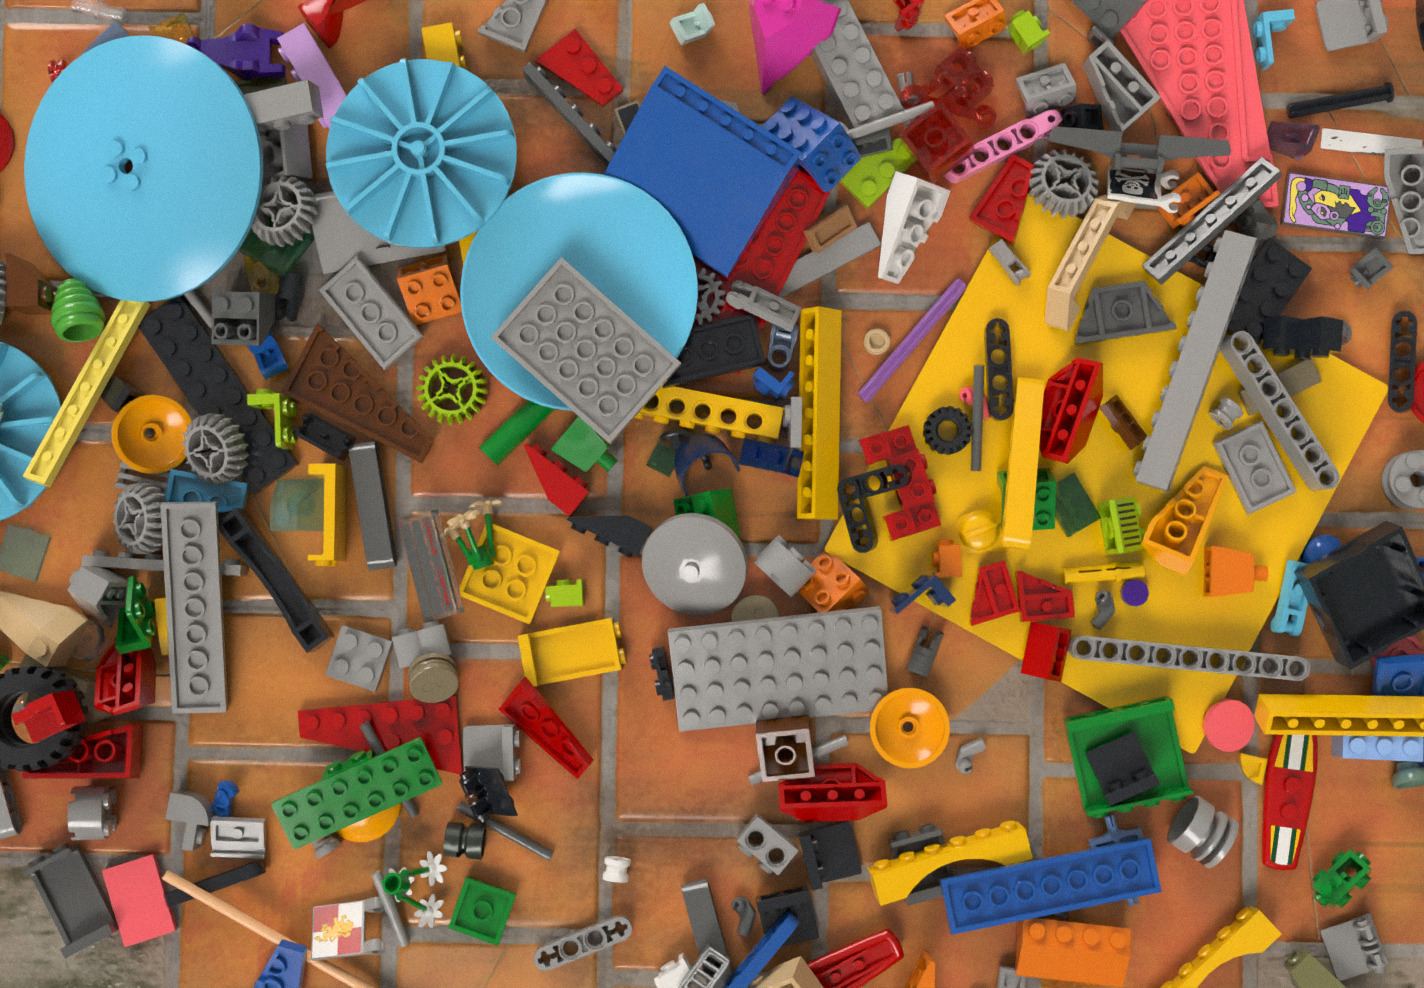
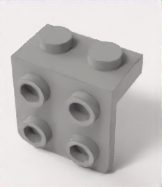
M1382 0L1318 1L1315 4V11L1325 50L1331 52L1376 42L1388 32V19L1383 14Z
M516 724L468 725L464 727V767L499 768L505 781H514L517 778V774H521V758H517V747H520L521 736L520 731H516Z

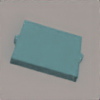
M8 525L0 548V570L11 573L13 577L20 576L37 581L51 537L36 533L32 528L26 530Z

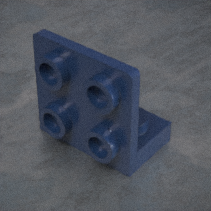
M921 575L911 584L913 589L909 593L901 592L891 601L893 606L889 610L894 614H898L926 590H928L925 593L935 606L949 607L956 599L936 575Z

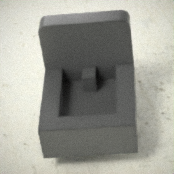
M1374 247L1350 267V271L1353 274L1349 277L1359 288L1364 285L1368 290L1372 287L1373 283L1394 266L1377 247Z

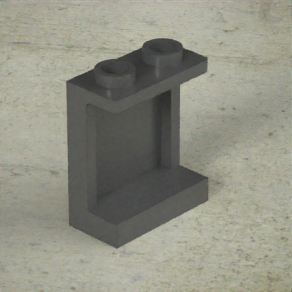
M934 823L922 825L919 827V831L909 833V830L896 832L893 834L894 838L888 839L893 859L899 858V855L905 852L912 851L916 853L922 851L931 844H945L942 828L935 826ZM950 863L926 875L912 889L907 898L904 899L907 906L942 897L939 879L953 876Z

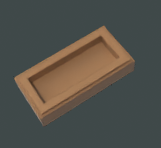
M841 204L805 228L803 232L813 253L818 254L857 228L848 204Z

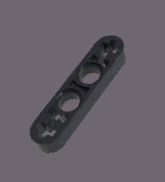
M1410 311L1397 313L1393 317L1391 328L1388 404L1391 410L1400 414L1410 411L1414 403L1418 323L1417 318ZM1403 317H1408V321L1413 322L1412 325L1407 326V336L1413 334V338H1396V334L1402 336L1401 325H1397V322H1402ZM1403 342L1410 344L1412 347L1411 352L1407 356H1399L1395 351L1398 344ZM1400 368L1409 370L1410 378L1405 382L1396 381L1394 378L1396 370ZM1393 386L1400 388L1410 386V390L1404 389V398L1409 400V402L1404 403L1403 408H1398L1397 403H1393V399H1398L1399 390H1393Z
M996 318L992 319L984 329L987 403L991 418L995 421H1004L1013 413L1010 329L1006 321ZM995 324L998 325L999 329H1003V333L999 335V343L1004 341L1005 346L1000 344L990 346V342L994 343L996 341L995 333H990V329H993ZM994 350H1001L1005 354V361L1002 364H996L991 360V353ZM995 376L1004 377L1006 380L1005 389L997 390L993 387L992 380ZM1006 393L1007 398H1002V406L1007 407V411L1002 416H999V412L994 411V407L999 404V398L993 399V394L1003 395Z
M263 859L192 884L211 893L254 878L267 871ZM180 889L163 895L167 908L195 899Z

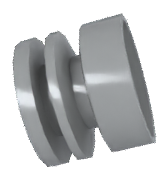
M1196 795L1188 800L1177 813L1169 828L1167 842L1184 853L1191 851V858L1200 861V864L1210 869L1216 866L1229 852L1237 837L1239 823L1231 817L1227 818V814L1222 811L1215 813V806Z

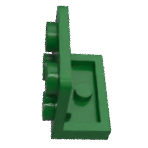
M136 576L128 578L126 608L119 609L115 647L119 654L151 647L152 635H155L153 616H156L155 604L153 601H149L144 584L139 583Z

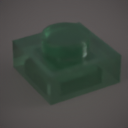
M658 442L646 466L670 478L674 470L676 451Z

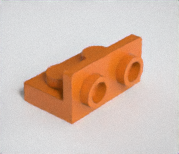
M972 0L944 15L945 23L957 37L958 46L961 51L974 47L983 40L997 35L1006 29L1005 10L997 0Z

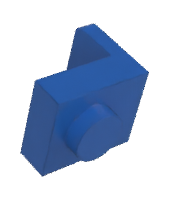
M270 332L267 334L262 346L247 345L248 349L255 356L261 375L266 380L289 369L281 345Z

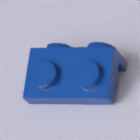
M759 367L753 374V388L764 397L769 394L777 401L780 395L785 398L795 384L792 381L795 374L790 371L780 383Z

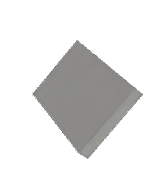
M1259 421L1212 443L1246 514H1251L1297 492L1263 421Z

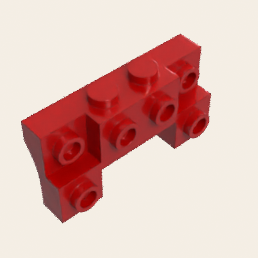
M909 425L860 439L858 442L859 446L862 447L866 466L885 460L887 467L904 464L912 472V480L909 485L895 490L901 510L883 516L890 534V541L941 526L933 501L935 500L933 495L937 494L933 480L927 477L925 469H928L924 453L920 454L916 448ZM897 471V474L892 475L890 477L892 481H900V479L904 477L903 472L898 473Z

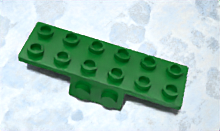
M418 737L375 756L373 750L366 753L362 750L353 754L350 760L340 763V761L334 762L325 768L320 781L274 800L271 806L292 848L297 849L441 786L442 779L423 739Z

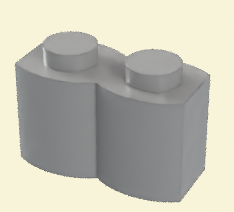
M438 620L424 623V629L413 631V627L398 630V636L393 637L392 641L399 668L410 666L415 659L425 654L441 653L447 656L454 654L446 623L439 625Z

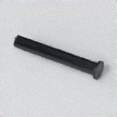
M1385 82L1383 86L1290 103L1286 107L1287 116L1289 118H1296L1385 100L1387 103H1390L1394 99V88L1391 82Z

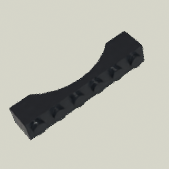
M235 508L219 520V531L266 587L281 610L291 632L306 653L315 652L336 637L247 511Z

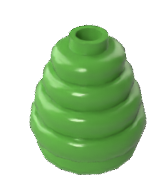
M75 278L65 280L57 288V294L51 309L50 322L57 336L68 342H85L97 338L105 328L104 322L106 319L99 300L95 298L93 292L89 290L88 285L84 282H80Z

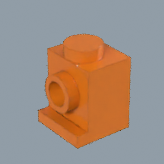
M953 540L937 541L936 551L932 552V566L937 567V573H932V575H936L938 578L962 577L960 545H953Z

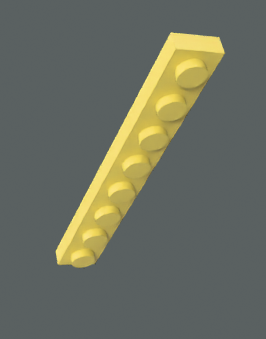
M120 300L23 475L24 478L37 484L51 487L150 306L148 302Z

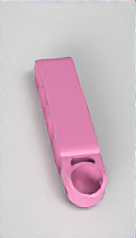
M1057 110L1044 111L954 154L949 158L944 167L945 178L951 183H959L1009 158L1012 153L1017 154L1029 148L1037 140L1049 135L1054 126L1060 124L1063 120ZM1027 129L1030 131L1032 138H1024L1020 130ZM1005 141L1009 146V150H1001L997 142ZM974 153H983L986 161H977L974 158ZM959 164L963 168V173H954L951 170V165Z

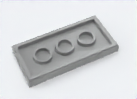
M358 256L319 289L320 293L383 370H388L425 337Z

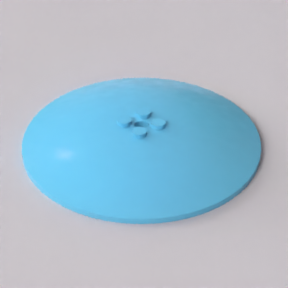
M128 36L111 40L85 52L68 65L51 84L41 100L29 130L25 149L24 178L27 202L36 229L46 248L66 272L80 282L87 284L88 288L112 298L136 302H155L181 296L202 286L219 273L237 253L253 224L259 206L263 182V153L256 120L243 93L230 75L219 64L197 49L178 41L158 36ZM128 160H131L133 169L127 174L125 164Z

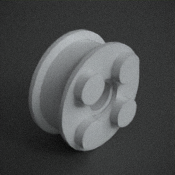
M1413 450L1393 457L1383 469L1381 477L1383 491L1386 497L1400 508L1409 510L1424 508L1423 450ZM1412 474H1415L1419 480L1416 487L1410 481Z

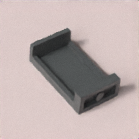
M66 843L52 850L54 854L52 857L45 859L44 856H41L28 863L30 868L22 872L24 877L31 876L66 945L60 949L65 959L119 930L114 911L79 843L71 847Z

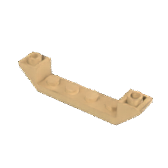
M1107 194L1094 199L1047 288L1046 325L1065 331L1070 330L1080 311V307L1074 300L1077 291L1116 218L1128 220L1136 203L1107 199Z

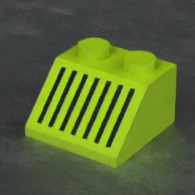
M1134 497L1097 503L1106 555L1144 549L1141 543L1145 532L1143 528H1140L1138 520L1141 517V509L1139 503L1135 502Z

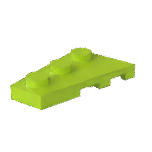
M905 135L892 141L893 150L861 158L839 181L867 210L890 188L896 171L904 174L922 156L923 152Z

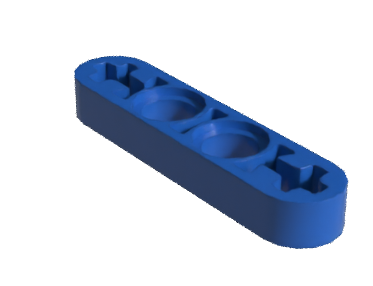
M790 911L785 912L729 977L722 988H747L799 924V919Z

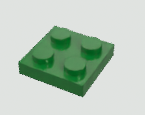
M466 876L448 929L498 946L517 893Z

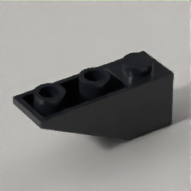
M629 515L571 516L567 519L572 522L570 528L584 535L588 530L596 534L594 540L606 546L611 542L619 546L618 552L632 558L633 554L640 555L653 530L651 526Z

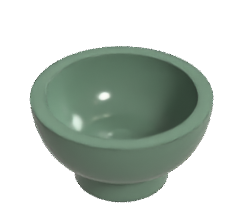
M1406 761L1396 765L1397 772L1392 777L1393 789H1407L1424 785V768L1419 767L1418 762Z

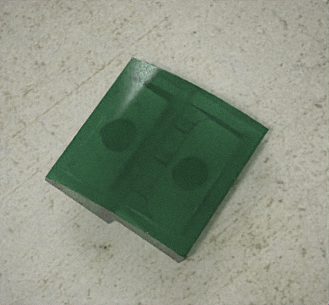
M268 218L269 226L273 228L272 218ZM251 231L239 250L243 255L262 262L266 269L286 277L315 240V237L311 232H304L302 234L303 241L296 238L294 246L286 243L282 247L277 244L275 246L270 245L265 240L262 241L255 232Z

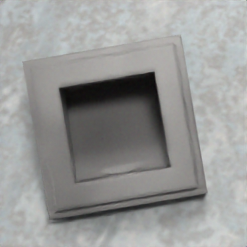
M1097 25L1087 35V39L1097 48L1107 40L1113 45L1117 43L1116 38L1111 39Z

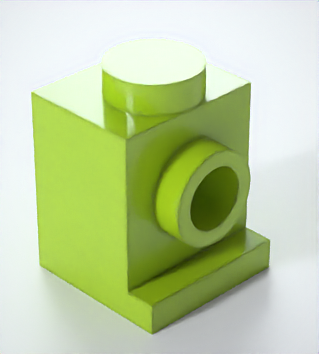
M1021 10L1013 15L1007 29L1023 55L1044 43L1050 35L1048 29L1042 31L1040 20L1036 16H1032L1029 10L1027 12Z
M576 579V585H572V580H556V586H546V602H551V607L584 606V579Z

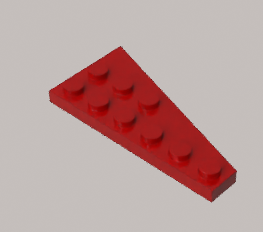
M457 695L437 703H426L418 699L298 711L300 738L356 751L364 750L366 753L372 750L359 726L369 721L385 751L421 737L436 769L455 774L463 772Z

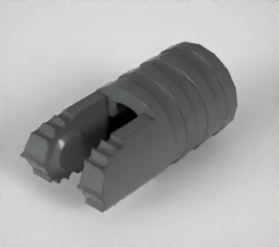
M922 625L906 670L928 678L944 633L936 632L930 648H924L929 634V627Z

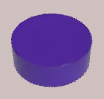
M1129 580L1122 585L1120 596L1127 605L1140 606L1148 599L1149 591L1144 582Z

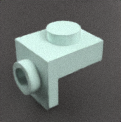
M704 3L699 4L693 12L674 17L669 22L680 45L705 38L715 26L713 16Z

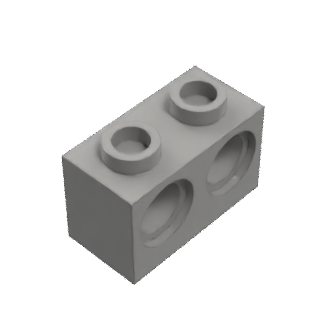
M758 813L755 814L737 836V842L740 843L738 848L748 857L752 854L760 860L758 865L769 874L775 872L779 876L799 851L794 843ZM753 831H759L763 835L762 841L758 844H753L748 840L749 834ZM774 848H779L784 852L783 857L778 861H773L768 856L769 852Z

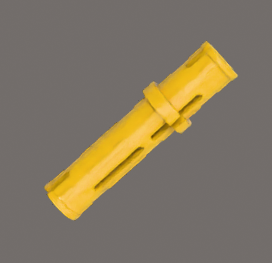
M1113 561L1109 565L1062 568L1064 585L1113 580L1116 583L1121 582V579L1145 577L1143 561L1121 564L1119 561Z

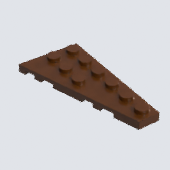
M317 323L281 393L423 464L434 439Z

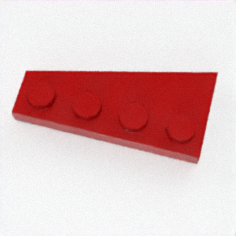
M525 676L498 710L578 779L594 759Z

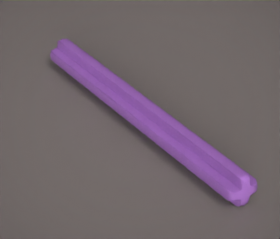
M956 279L863 386L858 392V396L863 401L869 402L966 290L967 285L963 281Z

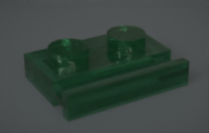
M1071 473L1056 482L1055 519L1066 537L1072 536L1102 518L1075 473Z

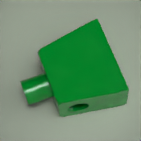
M579 416L551 448L553 452L586 472L596 462L609 472L618 461L607 451L612 443L609 444Z

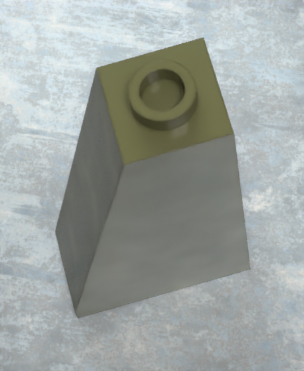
M1304 947L1293 951L1288 956L1287 963L1284 966L1297 988H1346Z

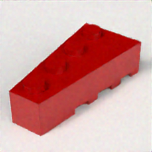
M130 724L86 736L79 745L73 746L75 751L69 757L63 758L62 762L46 768L22 772V779H140L143 725Z

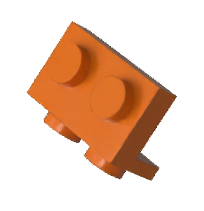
M1198 172L1170 192L1178 193L1181 196V202L1170 203L1178 205L1176 213H1169L1160 206L1156 207L1173 229L1180 224L1184 228L1196 217L1194 215L1200 209L1204 210L1221 192L1219 190L1214 192Z

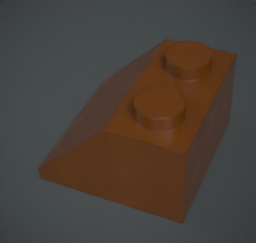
M6 253V307L26 315L52 314L51 309L57 294V287L32 263L11 253Z
M809 715L756 721V741L762 782L815 777Z

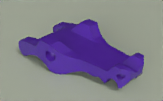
M243 24L235 33L223 38L200 40L196 37H190L186 42V45L204 53L223 69L244 80L256 77L283 78L286 75V67L284 65L272 64L271 43L281 45L277 38L284 35V33L280 31L259 28L254 24Z

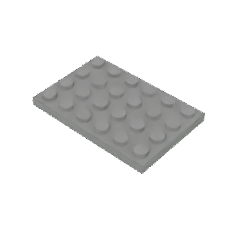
M562 257L490 337L609 444L619 436L682 364Z

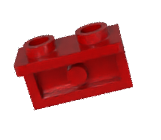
M893 0L900 10L895 24L896 31L899 32L903 28L909 30L918 23V17L921 14L924 0Z

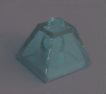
M324 479L277 480L270 503V531H324Z

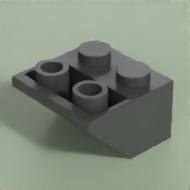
M212 291L211 344L262 346L275 321V294Z

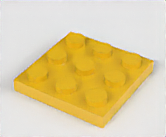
M492 523L493 543L497 555L492 557L494 564L475 571L472 565L468 566L457 595L531 624L561 551ZM485 525L477 546L485 545L486 549H488Z

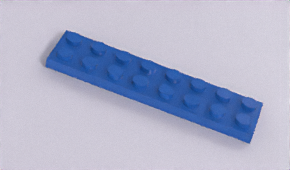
M1148 837L939 879L949 930L952 935L1162 892L1151 838Z

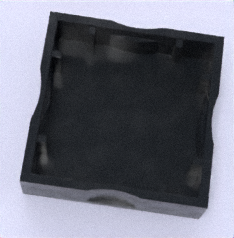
M1385 521L1294 572L1335 661L1350 670L1384 652L1395 642L1411 637L1424 629V579L1419 571L1417 558L1402 526Z

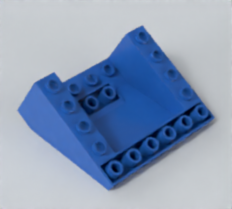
M664 66L645 96L604 175L628 182L657 200L679 225L686 237L693 257L728 278L798 172L802 152L667 66Z

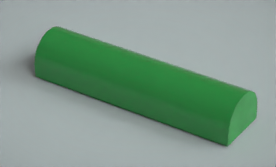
M527 400L479 448L499 466L556 409Z

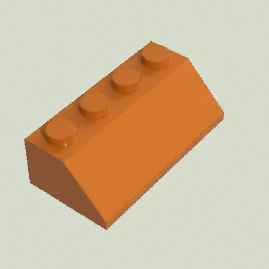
M1040 918L1017 921L1015 976L1122 988L1130 959L1131 929Z

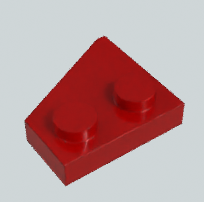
M1005 560L978 568L969 621L970 626L1021 611Z
M1015 571L1018 604L1021 610L1019 611L1020 622L1075 617L1073 593L1071 590L1036 578L1023 571Z

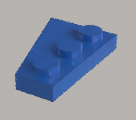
M282 939L253 988H302L308 946Z

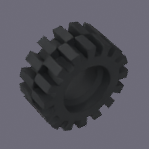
M954 406L940 407L927 417L923 426V436H925L926 440L924 441L926 444H929L932 451L935 450L941 455H951L964 449L970 442V437L973 434V430H971L972 422L968 420L969 416L966 413L961 412L960 408L955 409L953 408ZM951 421L957 426L958 433L955 439L946 441L939 436L938 426L941 422Z

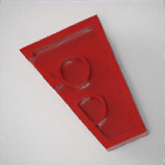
M1012 153L970 215V222L1014 246L1030 191L1029 180L1033 178L1030 172L1035 168V165Z

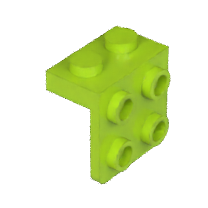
M257 389L256 394H247V404L261 410L274 409L276 447L293 450L294 444L298 440V437L292 434L295 429L293 428V418H296L297 407L293 399L279 392H272V389Z

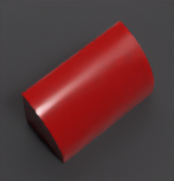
M1031 621L1021 674L1061 682L1072 630Z

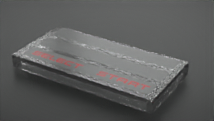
M430 510L400 521L399 526L424 623L465 612L439 510Z

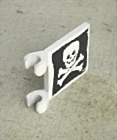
M1108 166L1107 199L1160 206L1169 213H1176L1178 205L1170 203L1181 202V196L1178 193L1161 196V185L1168 190L1176 189L1177 183L1169 180L1173 178L1179 179V172L1169 170L1160 174L1126 168H1121V171L1111 170V166Z

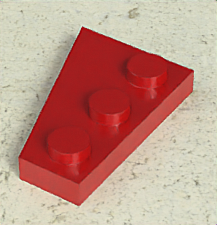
M576 29L535 59L536 64L546 68L562 81H566L602 107L624 92L621 85Z

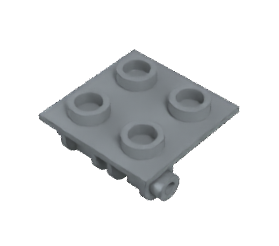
M1370 913L1319 930L1334 973L1339 981L1374 970L1375 973L1386 971L1385 966L1389 964Z

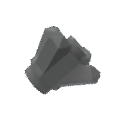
M1256 199L1247 211L1232 221L1237 224L1239 234L1257 238V241L1273 237L1278 229L1277 220L1269 215L1260 199Z

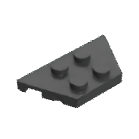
M1145 281L1092 288L1078 326L1074 345L1173 331L1177 327L1174 321L1171 322L1163 311L1164 307L1159 300L1153 297L1152 291Z

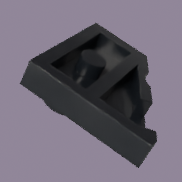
M664 646L655 647L652 649L653 654H649L651 668L652 670H657L659 679L654 680L657 696L662 695L663 701L674 699Z

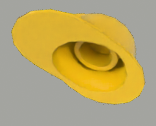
M997 505L986 506L961 516L953 528V538L956 545H960L961 550L970 554L982 553L1001 546L1002 507Z

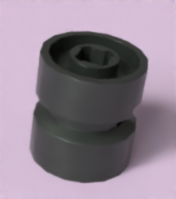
M449 821L444 837V856L459 858L462 854H465L467 859L482 860L486 845V825L471 823L469 827H465L462 822Z

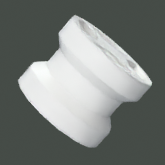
M606 856L604 861L606 871L603 873L602 879L610 882H628L627 868L631 864V859Z

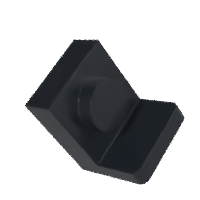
M1081 103L1061 110L1063 127L1104 130L1101 105Z

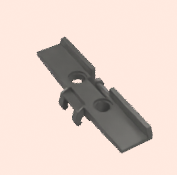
M1057 126L1053 127L1049 136H1044L1046 141L1096 151L1110 158L1111 170L1121 171V168L1126 167L1143 169L1146 173L1160 174L1163 172L1164 162L1177 158L1227 156L1231 153L1229 141L1221 139L1159 135L1158 145L1121 142L1123 132ZM1127 155H1136V156H1140V158H1137V157H1127Z

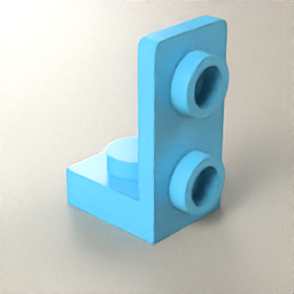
M1294 9L1262 12L1253 23V36L1257 37L1258 44L1256 61L1260 63L1261 70H1267L1274 63L1271 32L1285 30L1295 20Z

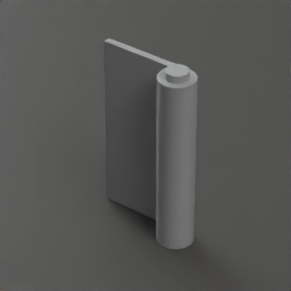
M334 191L314 194V198L318 203L315 209L319 214L312 217L316 223L312 225L323 274L342 270L356 256L360 257L369 266L446 251L445 245L441 248H409L381 240L364 230L347 214Z

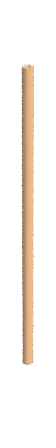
M167 870L162 880L279 945L282 939L294 942L170 870ZM307 949L306 962L352 988H375L326 959L312 961L311 951Z

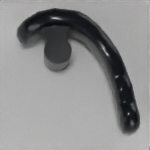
M672 428L662 433L659 440L664 442L667 438H670L672 449L678 450L682 443L679 440V435L689 438L695 434L685 428ZM707 454L702 456L701 459L704 468L710 470L712 464Z

